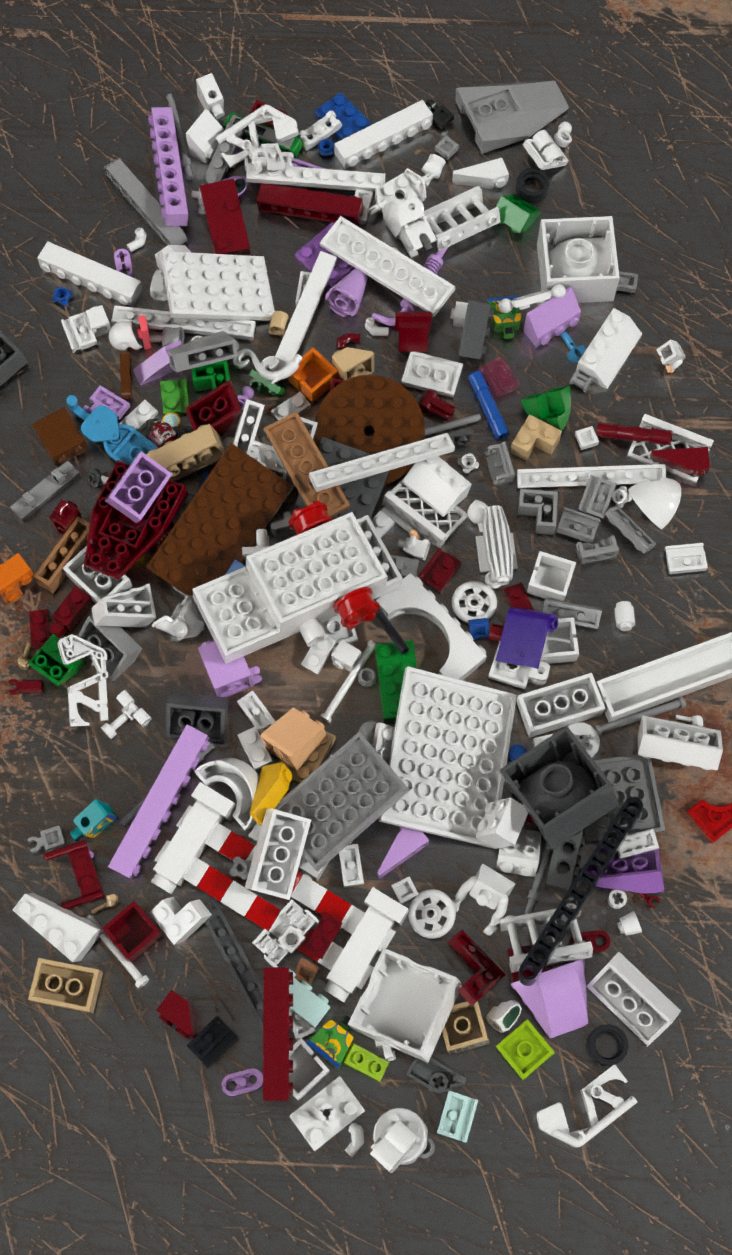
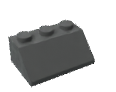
M468 300L458 356L481 359L482 356H485L487 346L484 345L485 338H489L490 327H487L488 320H492L494 309H490L491 305Z
M171 692L166 703V738L179 739L186 725H189L208 735V741L224 743L229 698Z

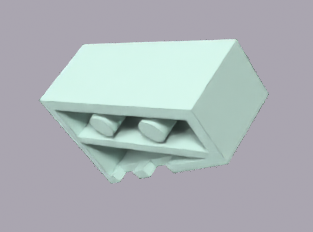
M293 972V985H289V994H293V1007L289 1008L315 1028L330 1009L328 1005L329 1000L320 993L316 996L311 992L313 987L304 980L300 983L294 978L296 974Z

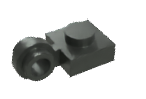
M431 99L425 102L433 114V122L440 129H443L454 120V115L444 105L437 108L438 106L434 100Z

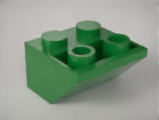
M52 634L29 661L28 665L59 687L73 679L87 662L84 658H81L68 665H64L57 645L60 639Z

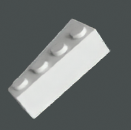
M35 893L24 894L13 908L16 914L72 962L81 961L104 932L103 926L78 916L72 911L64 909Z

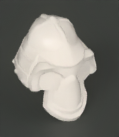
M187 595L177 605L171 618L165 615L151 626L176 636L180 641L185 638L198 636L205 629V621L193 596Z

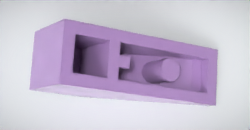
M181 340L164 346L133 369L140 386L174 372L170 367L168 350L183 345Z
M400 827V832L397 834L377 872L379 879L427 846L429 840L426 835L421 831Z

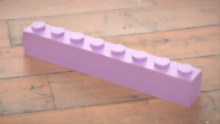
M186 725L108 865L109 868L130 879L133 876L137 877L142 868L140 865L141 861L149 856L152 850L150 847L152 841H156L162 831L160 830L162 823L168 821L171 816L170 809L172 805H176L181 797L179 792L182 787L188 785L191 779L189 776L191 770H196L200 763L198 758L201 752H206L210 744L208 735Z

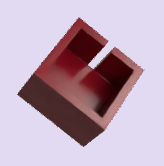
M135 901L102 928L130 962H133L163 936Z

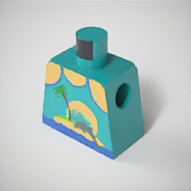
M95 799L73 820L77 827L70 832V835L77 842L84 836L94 838L118 820L119 817L108 803Z

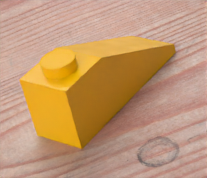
M283 762L262 766L250 809L251 816L259 826L263 823L266 809H275L289 789L292 773Z

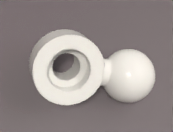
M569 122L560 123L558 131L554 135V140L559 147H567L572 141L570 136L572 126Z

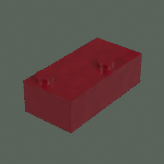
M234 178L200 185V193L214 253L227 255L250 253V244Z

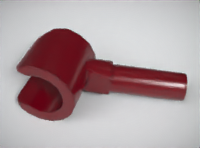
M637 893L646 901V906L650 909L656 908L651 904L652 899L660 903V899L657 896L650 897L647 894Z

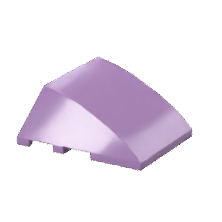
M585 959L543 972L531 986H525L520 981L510 984L521 996L523 1003L535 1015L534 1018L549 1038L588 1025Z

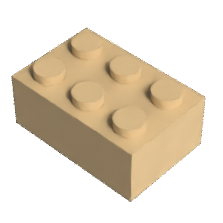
M38 958L28 1000L34 1003L93 1014L103 972L99 969Z

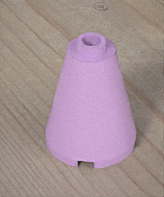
M354 269L329 289L325 299L329 301L330 309L340 316L346 317L351 315L353 317L359 310L368 276L361 270Z

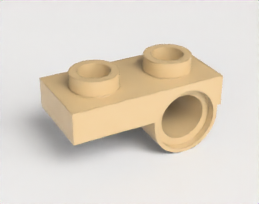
M283 311L273 312L269 334L284 336L291 321L287 313Z

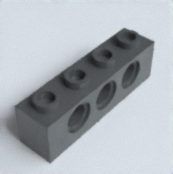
M583 829L553 849L546 886L568 891L577 878V875H573L574 869L579 867L581 855H578L579 847L583 848L586 837L582 835ZM565 843L573 845L574 851L568 854L563 851ZM560 863H567L570 868L569 872L561 873L558 865Z

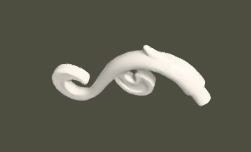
M242 349L237 352L238 357L233 358V365L238 369L250 365V360H241L244 356H250L257 372L265 379L273 380L271 383L274 384L279 380L290 377L299 368L298 364L302 360V356L296 354L294 359L290 360L282 369L273 371L279 366V361L275 356H268L260 363L254 352L249 349Z

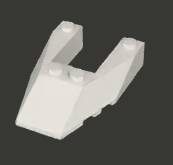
M247 399L242 408L243 411L238 421L233 444L293 485V489L295 485L274 448L254 441L265 405ZM300 417L313 439L318 423Z

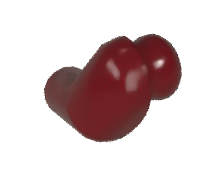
M345 333L336 339L337 349L346 348V343L348 342L360 343V334Z

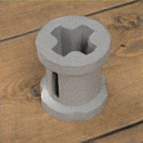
M576 370L569 384H574L583 389V392H586L593 378H588L582 375L579 370Z

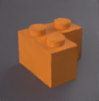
M19 553L0 565V596L7 605L19 600L20 596L23 595L19 587L29 584L34 578L32 570Z

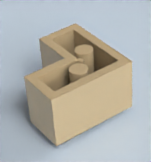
M529 414L512 442L510 453L527 461L534 447L551 455L560 441L562 431Z

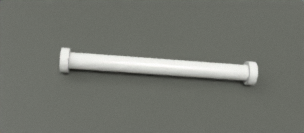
M368 640L366 643L367 647L325 713L320 715L323 721L330 723L332 720L331 716L373 650H375L374 642Z

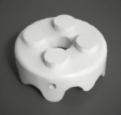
M391 1109L378 1119L373 1132L374 1142L378 1138L382 1140L387 1134L385 1130L389 1124L400 1120L420 1138V1141L400 1165L412 1164L426 1149L427 1126L416 1113L409 1109Z

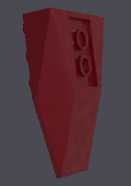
M117 460L92 509L84 560L85 567L117 580L162 536L189 495L184 485L168 480L143 518L135 523L105 501L129 467V464Z

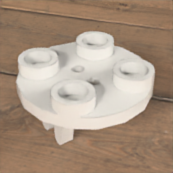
M576 722L569 725L568 728L592 758L600 746V737L597 731L591 725L584 722Z

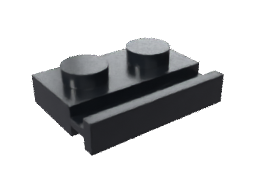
M216 1016L187 1047L209 1068L238 1037Z

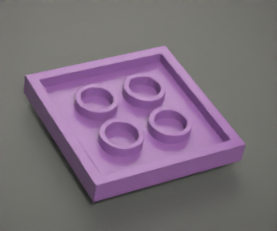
M333 222L295 253V258L311 272L320 251L334 255L320 246L321 240L335 224ZM337 257L326 286L331 289L356 268Z

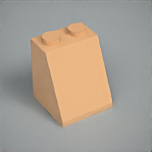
M293 707L266 729L260 737L268 752L298 772L327 734L324 729L325 726L320 721H313L305 711H298Z

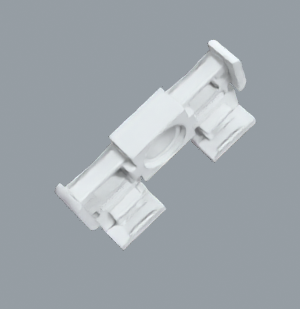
M293 900L281 910L280 914L284 918L287 916L291 920L289 923H293L295 927L291 925L278 939L280 943L276 942V938L273 940L266 929L252 942L264 953V959L273 967H278L279 962L289 952L292 954L306 939L304 935L316 922L319 924V920L309 910H305V915L303 913L304 910ZM291 906H293L292 909L285 915V913L287 912V910H288ZM267 934V936L261 941V943H259V941ZM288 934H296L298 938L296 944H287L286 937Z

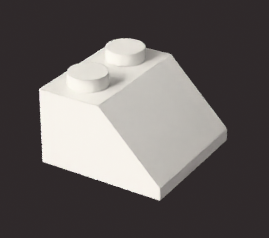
M206 109L186 132L189 155L205 164L212 159L219 144L215 137L224 132V128Z

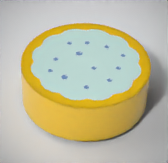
M170 412L164 415L162 423H169L174 431L180 428L181 420L178 414Z

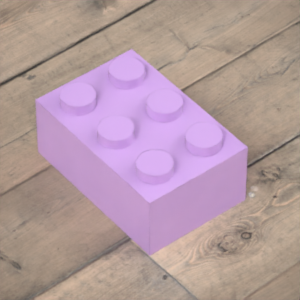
M140 452L136 455L105 501L137 523L143 518L172 473L143 452Z

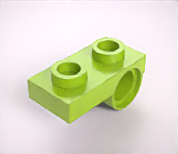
M351 1043L342 1061L345 1065L379 1082L389 1064L388 1061L354 1043Z

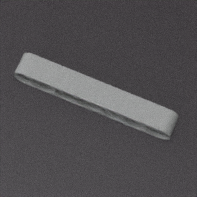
M120 158L104 166V171L110 180L167 245H182L187 241L185 233L179 226H166L165 219H162L161 214L163 207Z

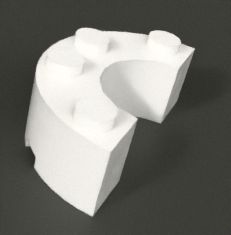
M221 758L205 763L194 771L206 786L218 782H224L229 785L234 791L237 801L236 810L232 816L244 830L253 828L257 822L251 816L250 809L259 775L250 765L236 758Z

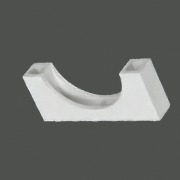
M410 573L402 580L401 588L381 596L376 602H379L380 608L389 620L402 614H416L434 622L444 633L449 647L448 659L438 674L463 681L486 662V651L481 645L477 646L472 635L468 631L464 632L460 627V622L448 614L447 608L442 603L439 604L435 600V595L423 587V582L420 578L414 577Z

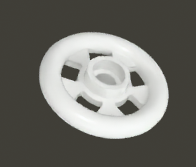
M469 581L463 583L455 590L452 596V608L456 616L466 623L473 619L488 618L489 620L496 611L497 598L494 591L487 584L479 581ZM472 589L474 593L466 596L465 591ZM481 591H484L487 594V597L485 599H483L482 596L479 595ZM459 600H465L466 607L460 608ZM476 601L478 604L473 606L471 602ZM484 604L489 606L486 613L481 611ZM468 611L477 612L476 617L469 616Z
M428 889L414 897L409 906L408 917L412 928L417 934L424 938L436 939L450 931L455 922L456 911L452 900L447 894L440 890ZM430 898L432 903L424 906L423 900ZM440 900L446 906L442 911L441 908L437 905V903ZM418 910H422L423 919L417 920L416 913ZM430 910L434 911V916L432 918H430L428 915ZM442 916L447 918L443 926L438 924ZM425 923L433 924L432 931L424 929Z

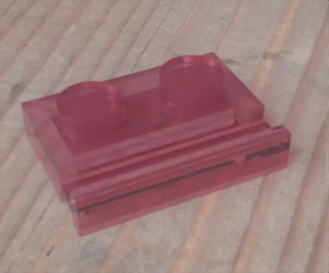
M502 356L483 367H479L478 371L482 372L487 385L496 399L520 387V383Z

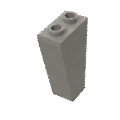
M219 331L169 349L170 367L175 372H180L238 357L239 345L237 340L226 332Z

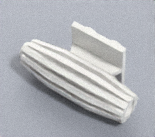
M493 505L484 510L483 536H475L480 573L490 571L493 581L497 582L498 585H506L513 579V569L518 568L513 533H510L502 506Z

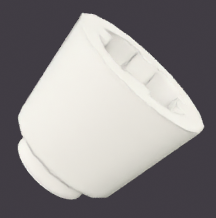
M634 911L619 918L620 922H617L620 934L625 933L628 936L642 933Z

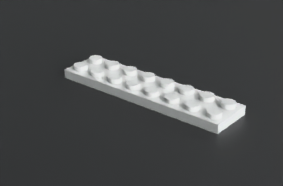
M341 216L320 242V246L356 269L361 270L422 310L432 312L434 317L455 291V286Z

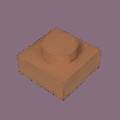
M301 958L294 971L296 974L294 978L301 982L304 980L311 986L320 967Z

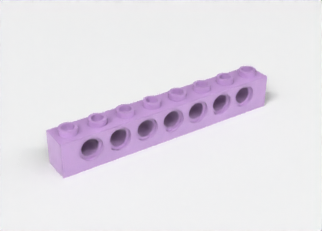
M152 107L151 115H148V124L152 126L150 128V138L154 139L152 141V151L156 152L154 154V165L158 166L156 167V178L160 180L158 181V192H161L159 199L160 205H163L161 209L162 219H165L166 226H187L188 209L172 107Z

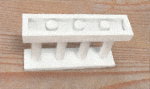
M479 186L424 211L431 229L436 234L437 249L439 251L500 223L499 208L496 207L490 211L483 204L482 189ZM477 207L482 214L474 218L468 210ZM462 214L467 221L458 225L452 217ZM446 221L451 226V229L443 232L437 224Z
M574 904L566 905L570 909L576 908ZM556 909L520 916L509 915L500 919L501 932L508 930L514 955L509 960L511 973L519 972L520 965L528 955L522 953L516 929L528 927L532 944L534 945L539 937L536 925L548 923ZM577 919L574 920L570 927L575 943L565 946L562 945L561 941L546 966L592 957L591 941L585 942L582 940ZM541 953L534 954L537 960L545 958Z

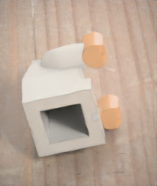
M669 340L656 349L662 364L667 365L668 373H673L686 358L681 346L674 340Z
M411 529V537L406 538V541L399 539L397 546L402 547L404 552L412 557L426 561L431 543L427 539L421 541L418 532Z

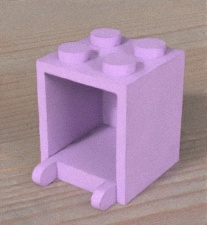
M215 641L204 642L198 647L217 697L230 696L262 681L261 676L258 675L260 673L259 667L255 666L249 669L244 656L226 664Z

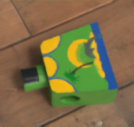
M521 296L487 299V304L491 305L490 309H494L492 320H490L494 332H503L505 339L513 338L514 331L519 330L521 310L519 307H513L509 313H503L499 310V302L505 298L513 300Z
M344 1015L339 1024L330 1019L306 1043L337 1069L341 1067L342 1061L354 1040V1036L348 1033L351 1029L348 1025L351 1018L347 1015Z

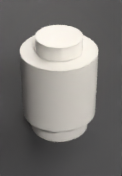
M629 601L618 602L614 609L616 627L622 631H629L635 626L634 607L631 606Z

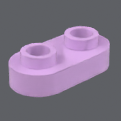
M255 1068L229 1074L222 1080V1090L229 1096L258 1090L263 1084V1074ZM251 1076L257 1077L256 1083H250L249 1079ZM231 1081L236 1082L237 1086L235 1089L229 1088Z

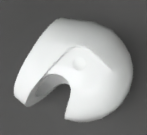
M133 321L117 322L111 327L109 340L111 345L117 350L127 351L128 347L139 350L143 347L142 339L138 338L137 326Z

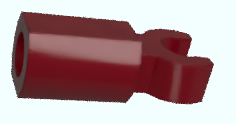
M16 679L9 680L10 685H16L15 689L8 690L11 695H17L20 692L23 694L43 693V680H22V682Z

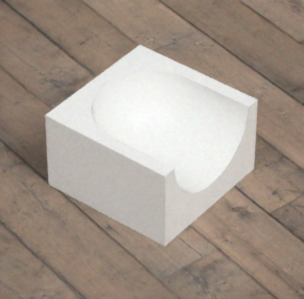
M612 216L541 219L537 239L541 291L552 290L554 285L561 284L565 289L569 287L573 289L578 303L614 301L620 277Z

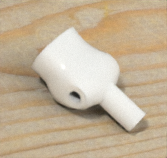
M430 154L422 168V172L425 175L431 172L434 179H439L446 161L438 155ZM430 181L426 182L425 187H428Z

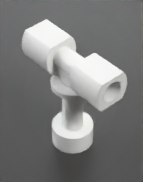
M124 690L116 697L123 706L121 709L123 713L110 725L106 722L101 729L112 739L117 735L115 730L127 719L132 721L135 718L142 727L146 726L152 719L142 708L139 709L134 704V699Z

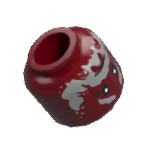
M157 422L151 427L150 439L157 448L177 439V433L169 423Z

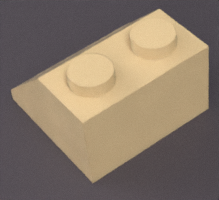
M346 347L333 354L332 365L338 370L340 380L370 375L374 372V353L372 351Z

